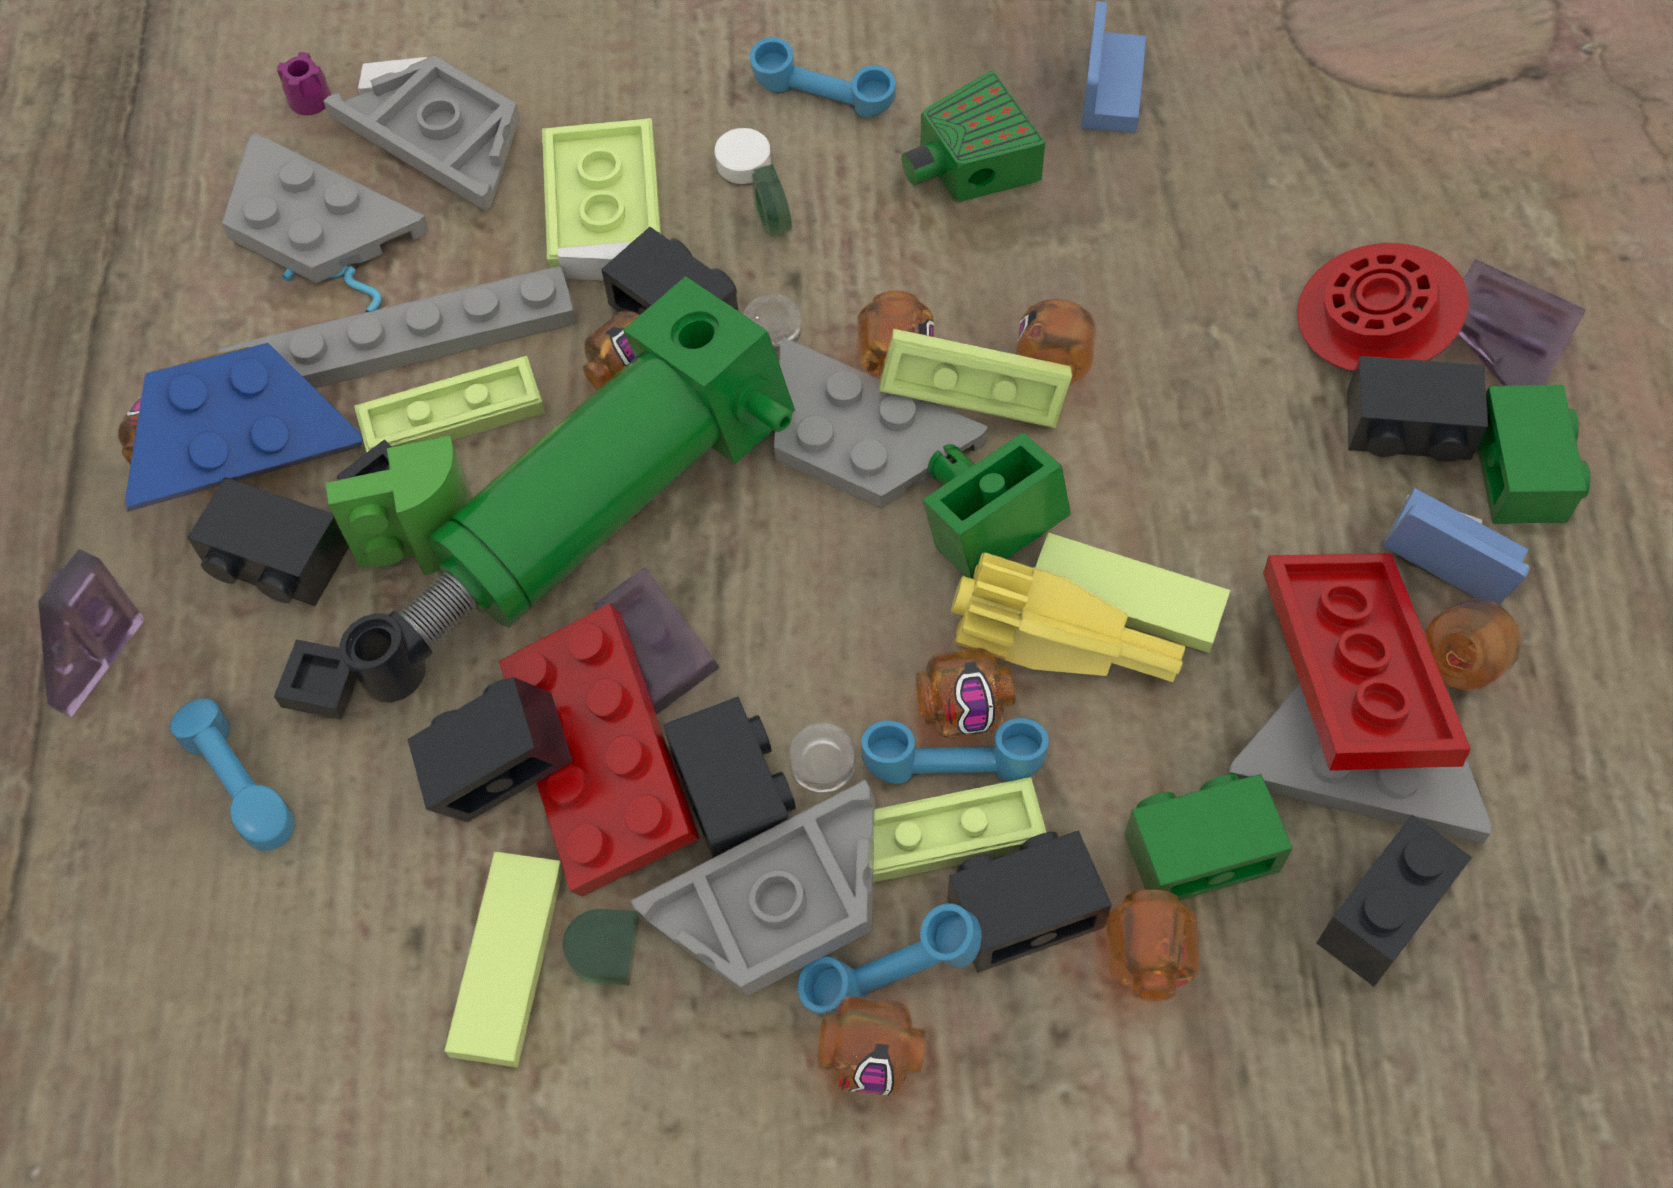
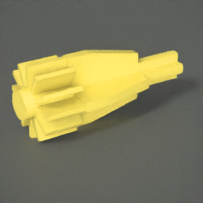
M986 552L980 556L979 563L974 570L973 579L965 576L961 577L953 599L951 613L961 616L956 628L954 644L1033 670L1107 676L1111 663L1173 682L1183 664L1181 659L1185 646L1124 627L1128 618L1126 612L1066 577Z

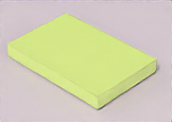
M652 118L542 128L546 241L549 268L560 266L558 248L623 242L631 243L649 227H652L661 234Z

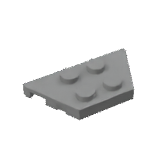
M436 56L413 63L404 71L390 72L370 80L373 90L343 101L338 92L324 100L326 110L331 118L484 211H487L492 206L520 119L517 104Z
M253 133L248 139L222 221L228 239L315 283L341 273L345 266L363 263L381 255L380 244L407 232L415 240L422 237L428 231L425 215L256 133Z
M784 338L780 344L779 364L795 408L790 425L783 431H775V460L882 509L905 495L907 489L913 484L926 482L932 478L928 472V463L937 450L948 460L951 459L944 452L943 446L954 444L961 451L970 447L975 452L983 447L987 441L988 426L933 402L880 392V379L787 338Z
M1300 684L1235 758L1227 775H1238L1239 780L1262 774L1269 793L1402 825L1407 822L1411 815H1414L1437 833L1483 844L1491 834L1492 824L1467 759L1463 767L1329 771Z
M864 780L631 900L635 911L645 922L746 996L872 932L875 798L867 781Z

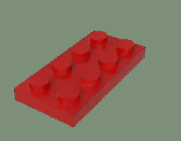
M1392 553L1268 555L1263 575L1329 771L1463 767L1471 748Z
M607 604L499 660L504 679L515 677L552 693L573 762L537 782V786L571 892L583 897L700 839L620 611L611 604Z

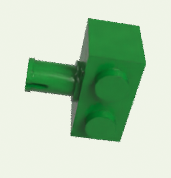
M1024 432L976 464L966 457L961 449L954 444L943 446L944 452L953 459L952 463L939 450L933 454L928 463L930 476L943 485L922 500L934 544L965 577L973 579L975 567L978 565L982 553L986 552L1008 559L1071 515L1062 465Z

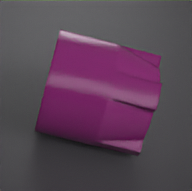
M299 52L297 57H293L285 63H279L277 72L290 108L300 115H314L323 111L326 108L324 100L331 95L324 73L320 66H317L311 60L310 54Z

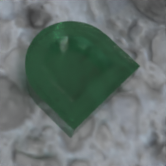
M773 164L754 169V174H752L754 206L765 232L770 236H775L791 231L792 220L788 202Z
M593 909L578 915L569 924L563 937V952L572 971L578 977L588 982L630 986L639 922L637 912Z

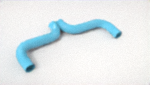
M345 266L341 273L330 277L337 278L344 274V280L348 286L372 296L373 301L366 309V312L379 308L382 302L381 294L375 288L354 280L353 274L355 269L353 267ZM287 269L282 277L289 281L295 272Z

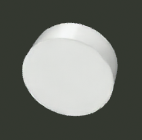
M738 128L726 132L716 142L714 150L716 168L724 179L732 183L748 184L758 181L769 171L771 166L770 145L762 133L749 128Z

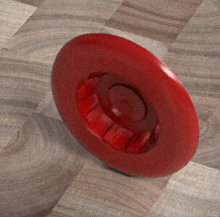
M1378 243L1344 252L1318 269L1309 279L1301 293L1297 308V320L1306 343L1320 358L1340 369L1354 372L1360 356L1422 361L1432 360L1449 347L1461 331L1468 313L1469 299L1463 278L1455 267L1440 255L1428 249L1410 244Z

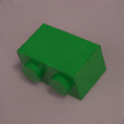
M1564 385L1489 386L1486 391L1488 428L1478 446L1492 524L1567 523L1581 499L1587 497L1590 490L1591 476L1587 462L1580 461L1576 443L1579 432L1578 416L1574 409H1569Z
M1228 774L1206 782L1202 785L1200 791L1176 797L1173 792H1162L1147 797L1137 804L1136 809H1132L1124 834L1152 908L1279 873L1292 850V845L1262 774L1240 780L1238 775Z

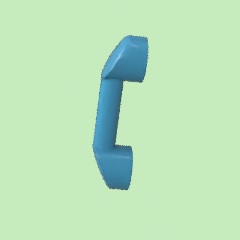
M764 38L758 41L750 52V63L754 77L760 85L772 92L784 93L791 90V88L854 105L856 114L866 118L883 113L892 105L896 98L895 77L890 70L882 66H866L860 69L854 75L852 82L796 67L790 44L781 38Z
M202 698L189 702L180 708L171 719L170 732L187 752L203 755L233 799L230 813L237 832L249 846L257 850L269 851L282 846L291 837L295 827L293 812L275 790L264 785H256L226 741L230 731V724L219 705L212 699Z
M1014 718L1004 722L997 729L994 746L915 748L914 735L907 726L897 721L885 720L876 722L865 730L861 741L863 762L868 770L878 779L893 784L905 783L913 774L995 772L1002 780L1014 781L1031 777L1041 769L1047 758L1049 738L1043 726L1036 721L1027 718Z
M950 903L939 905L933 908L924 918L920 930L921 940L857 968L827 956H823L806 965L798 979L797 989L799 998L807 1009L823 1016L839 1018L851 1015L864 1005L868 993L942 962L955 968L969 966L980 950L982 939L980 924L971 912L959 905Z

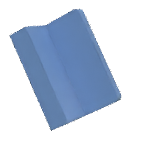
M1096 1L1081 128L1136 133L1146 36L1104 32L1107 2Z
M1416 488L1405 500L1382 545L1387 550L1494 608L1525 580L1530 570L1529 566L1523 563L1529 549Z

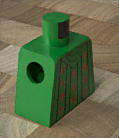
M992 70L927 107L921 114L920 147L903 153L901 161L904 172L912 185L915 186L939 176L954 199L966 201L1042 180L1046 142L997 74Z

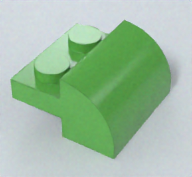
M451 435L387 448L390 470L325 483L328 506L359 568L370 565L379 567L390 566L398 563L403 558L415 556L424 576L440 571V565L442 564L432 551L428 543V536L445 521L450 520L452 515L473 498Z

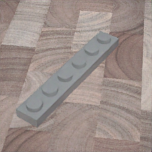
M560 265L218 348V354L269 343L314 388L574 325L577 322L562 266Z

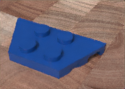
M269 343L145 373L124 504L127 512L219 487L224 477L240 481L359 448L363 440L361 434Z

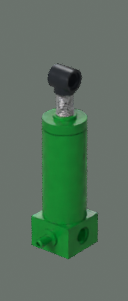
M686 276L624 328V334L635 358L452 515L450 520L445 521L428 536V543L432 551L442 563L440 569L443 572V576L440 575V579L437 578L436 582L433 581V585L430 584V588H426V591L423 590V594L416 597V600L409 603V606H406V609H402V612L397 613L393 610L388 615L374 613L363 616L352 623L343 633L339 644L340 656L369 695L380 702L392 703L403 700L414 693L424 679L426 673L425 660L433 653L430 647L433 646V643H437L440 637H444L447 631H451V628H454L457 622H461L464 616H468V613H471V610H474V608L481 613H488L501 625L510 628L710 448H713L736 464L773 430L776 432L785 430L791 423L792 413L795 411L769 332Z

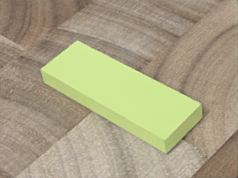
M893 329L880 378L879 391L1056 428L1072 378L1071 366Z
M527 355L354 405L366 452L370 451L384 439L392 447L451 435L453 441L545 413Z
M1049 532L1035 568L1066 577L1126 612L1128 615L1125 623L1126 627L1209 654L1230 593L1229 589Z
M1031 777L875 809L873 883L961 865L963 862L983 854H993L995 857H1000L1020 851V847L1024 842L1034 836L1046 833Z
M494 851L445 1047V1052L449 1058L518 1068L564 871L561 861Z

